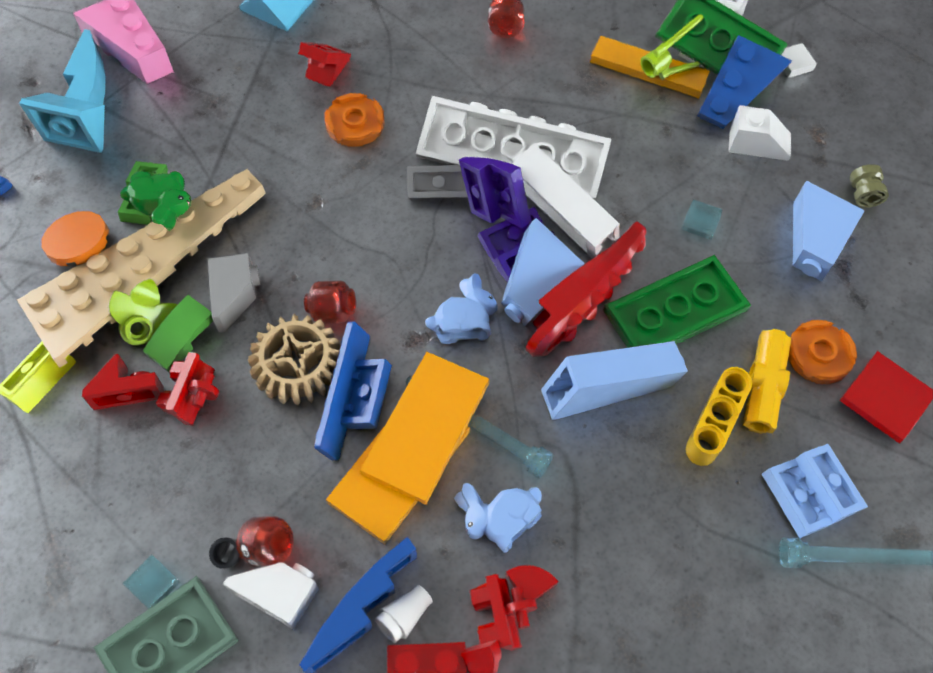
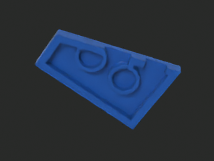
M738 35L697 117L724 129L735 118L739 106H748L761 91L789 66L792 60Z

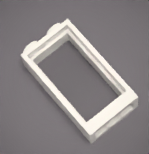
M535 143L528 149H521L514 156L512 163L521 167L526 196L592 259L619 239L620 223Z

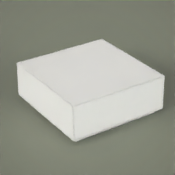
M803 43L785 48L781 55L792 60L789 66L783 70L788 78L813 71L817 64Z

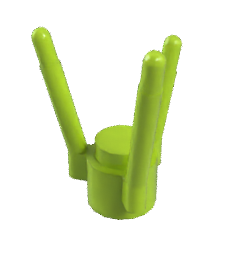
M698 15L668 41L663 42L656 49L641 58V68L648 77L654 78L659 75L660 79L663 80L672 74L700 66V63L696 61L669 68L672 57L667 49L703 20V15Z

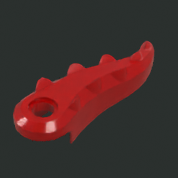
M636 221L614 244L578 268L539 299V304L544 310L533 321L537 331L526 345V351L531 356H546L562 341L570 342L574 340L577 333L576 327L583 320H593L596 317L598 304L612 297L613 288L621 283L620 276L628 274L632 270L631 259L634 254L643 251L646 246L645 235L647 232L640 222Z

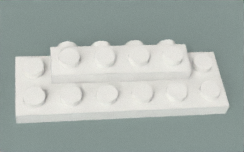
M436 96L431 97L416 150L418 158L447 165H460L459 159L463 157L489 158L513 164L514 156L521 149H528L535 143L582 189L596 200L611 144L610 138L577 131L574 126L560 123L558 126L548 124L546 120L536 116H530L528 119L519 117L515 112L507 109H500L499 112L487 109L486 105L478 102H470L469 105Z

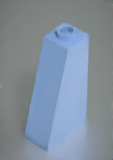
M675 341L567 356L542 387L541 391L552 420L671 388L688 370Z

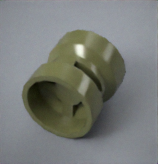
M864 165L856 168L850 174L851 185L856 189L854 193L855 201L859 207H875L885 202L889 197L887 186L882 183L884 179L882 168L878 165Z

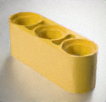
M739 367L726 369L713 387L685 448L687 457L694 464L707 466L713 463L725 447L752 388L751 376L744 369ZM726 384L734 386L738 392L731 391ZM712 412H718L723 415L725 421L718 420ZM698 440L708 442L712 450H706L701 447Z

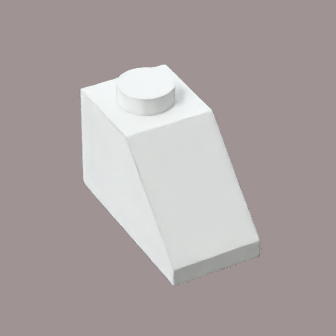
M739 106L730 127L729 152L789 161L791 158V133L771 110Z
M280 562L229 576L223 583L232 594L293 630L319 591L316 582L312 580L315 576L314 573L298 563H295L293 568L285 563Z

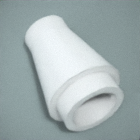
M417 585L410 592L379 609L380 615L375 618V623L391 642L396 643L400 638L406 639L426 608L433 603L432 598L423 587Z

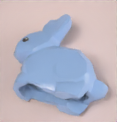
M474 273L469 279H463L460 282V290L465 298L450 297L439 306L434 316L428 317L425 320L426 327L436 332L442 344L456 343L458 340L475 338L481 341L488 339L491 335L489 316L498 310V305L494 297L488 291L482 289L481 278L478 274Z
M465 483L462 486V491L458 492L454 497L458 506L466 512L465 528L469 537L476 540L485 534L490 541L498 545L503 553L508 552L512 548V543L526 529L532 528L542 517L540 513L542 510L539 505L542 494L537 487H532L528 491L518 488L502 490L489 504L482 502L475 487Z

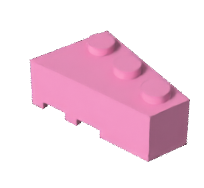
M104 0L73 13L82 33L84 29L90 30L95 43L101 47L106 55H112L119 60L124 68L146 84L174 72L164 45L134 0Z

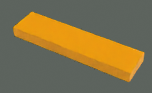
M600 35L592 52L590 63L700 98L710 72L709 70L697 67L672 74L663 80L660 79L659 75L650 78L644 73L640 64L641 58L650 53V51ZM672 59L671 64H669V68L677 67L687 63Z

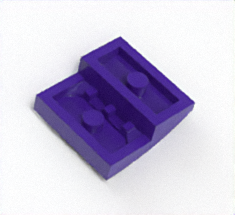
M463 157L459 159L472 214L491 224L499 218H503L520 228L525 227L531 222L521 167L489 158Z
M535 207L529 209L531 222L537 218L544 225ZM505 220L479 232L477 236L507 283L524 232L531 222L525 227L520 228Z

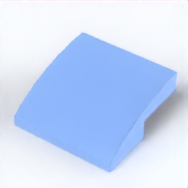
M829 444L803 452L797 458L771 467L762 473L763 478L799 539L868 507Z

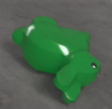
M144 171L136 172L131 176L129 186L124 187L120 192L122 199L131 202L136 210L141 213L151 215L154 223L162 224L168 231L174 228L176 218L184 214L191 206V196L184 191L185 180L177 171L151 175L149 172Z

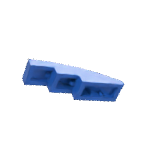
M408 536L378 560L347 592L320 628L299 664L305 673H315L373 629L372 623L366 614L396 593L390 578L417 558V549Z

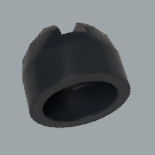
M233 538L217 539L209 550L211 563L221 569L234 567L242 556L239 552V546L241 551L239 542ZM230 544H232L234 549L225 563L222 559L227 553Z

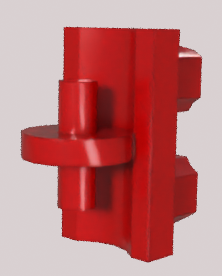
M188 352L185 361H174L169 373L170 378L176 383L172 391L165 390L160 393L156 402L157 407L165 413L173 415L183 424L193 425L198 411L203 407L205 400H216L219 395L218 388L212 385L215 369L204 363L197 353Z
M498 574L485 576L487 583L470 590L474 610L481 612L492 609L495 622L478 626L477 631L480 644L498 640L500 648L510 651L520 649L522 646L518 628L530 627L527 613L537 609L536 600H524L521 587H516L509 591L507 579L499 578Z

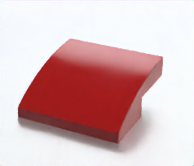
M877 351L839 401L900 444L933 400V389Z

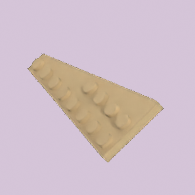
M246 169L191 200V206L184 214L176 218V223L172 230L168 231L162 224L151 222L146 227L121 239L118 243L99 254L91 256L86 263L79 264L61 273L53 280L17 299L59 368L68 363L65 358L81 344L87 347L94 341L92 335L107 322L111 325L116 322L109 311V301L114 291L130 295L131 290L138 283L147 279H152L158 286L176 271L174 265L187 254L191 257L199 251L197 246L210 234L214 237L222 231L223 224L230 217L240 216L265 195L263 185Z

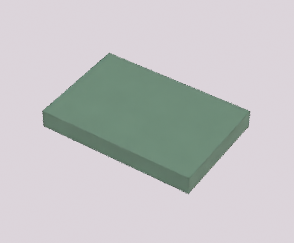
M196 576L93 648L108 673H196L236 644L239 639L201 580Z

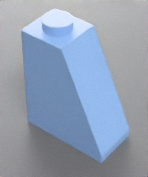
M806 181L793 203V266L804 274L822 281L834 265L865 210Z
M537 218L531 222L524 232L501 301L507 316L516 323L521 322L524 326L543 308L539 304V299L585 264Z

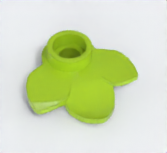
M147 279L138 283L131 290L130 295L114 291L109 301V311L111 316L119 323V333L123 340L128 344L138 346L150 340L157 328L178 304L160 303V294L156 283L152 279ZM140 322L142 324L141 331L132 333V324Z

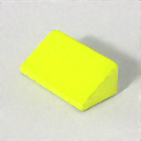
M41 341L0 384V395L24 412L29 413L71 369L76 360L69 354L65 358L68 363L59 368Z

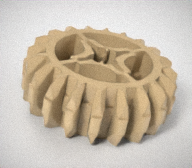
M293 314L291 321L286 322L280 316L278 320L279 325L274 326L267 322L266 328L268 333L257 332L258 343H251L250 350L252 355L248 356V363L252 367L250 374L252 379L257 380L256 385L261 391L266 390L267 397L271 400L278 396L280 403L285 404L292 397L294 404L299 405L301 397L306 396L307 400L312 403L314 400L313 393L318 392L325 396L326 388L324 385H331L333 370L335 369L341 348L340 341L334 338V331L331 327L325 329L324 322L321 319L313 323L312 318L307 315L303 321H299L298 316ZM281 346H283V348L279 352L275 353ZM291 351H294L296 357H299V363L301 366L300 368H298L296 362L293 361ZM319 364L313 372L308 374L311 367ZM284 376H293V377H295L296 379H286V378H282V377H284Z

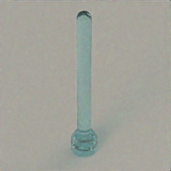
M413 375L407 377L406 386H408ZM476 413L473 414L468 424L471 428L523 460L522 464L527 466V471L537 478L542 477L554 457L552 452L542 446L539 449L535 446L528 447Z
M783 537L779 544V558L784 568H801L803 565L809 564L810 561L933 566L932 550L809 546L807 542H802L800 538Z

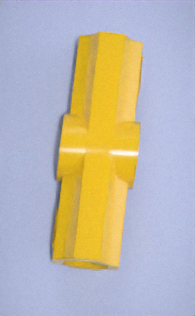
M778 329L763 330L759 335L755 361L749 370L752 388L749 392L743 423L749 431L755 433H773L777 428L781 400L785 396L790 380V371L786 370L791 337L787 336L785 331Z

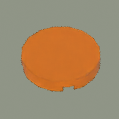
M348 93L337 97L332 101L329 109L327 107L325 111V127L329 136L339 144L349 147L364 146L372 143L381 135L384 129V110L374 98L371 100L365 94Z
M91 211L70 213L54 221L46 229L42 237L41 248L50 261L59 266H68L66 263L73 262L76 265L84 264L91 256L99 254L106 247L108 242L106 237L109 234V228L100 215Z
M811 320L802 323L790 336L791 345L788 360L791 366L804 379L816 384H833L843 380L853 369L857 360L856 345L849 333L843 328L839 330L837 327L832 326L834 323L826 320Z

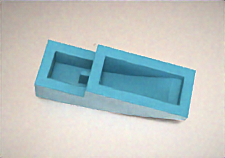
M84 29L63 72L69 85L65 97L103 104L106 80L104 64L91 31Z

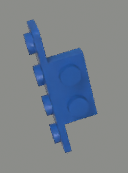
M355 321L347 322L345 333L341 340L337 363L333 370L329 393L325 400L322 419L316 433L315 449L331 461H338L340 459L347 429H377L392 364L386 359L365 360L370 335Z

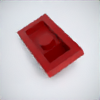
M301 42L298 54L308 57L305 77L325 86H331L351 56V53L320 43Z
M115 354L82 389V397L93 410L158 400L160 393L164 391V386L155 372L138 371L128 376L126 364L119 354Z

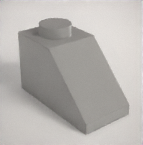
M248 253L207 259L211 313L219 333L226 332L256 299L255 285H261L258 265L252 266Z

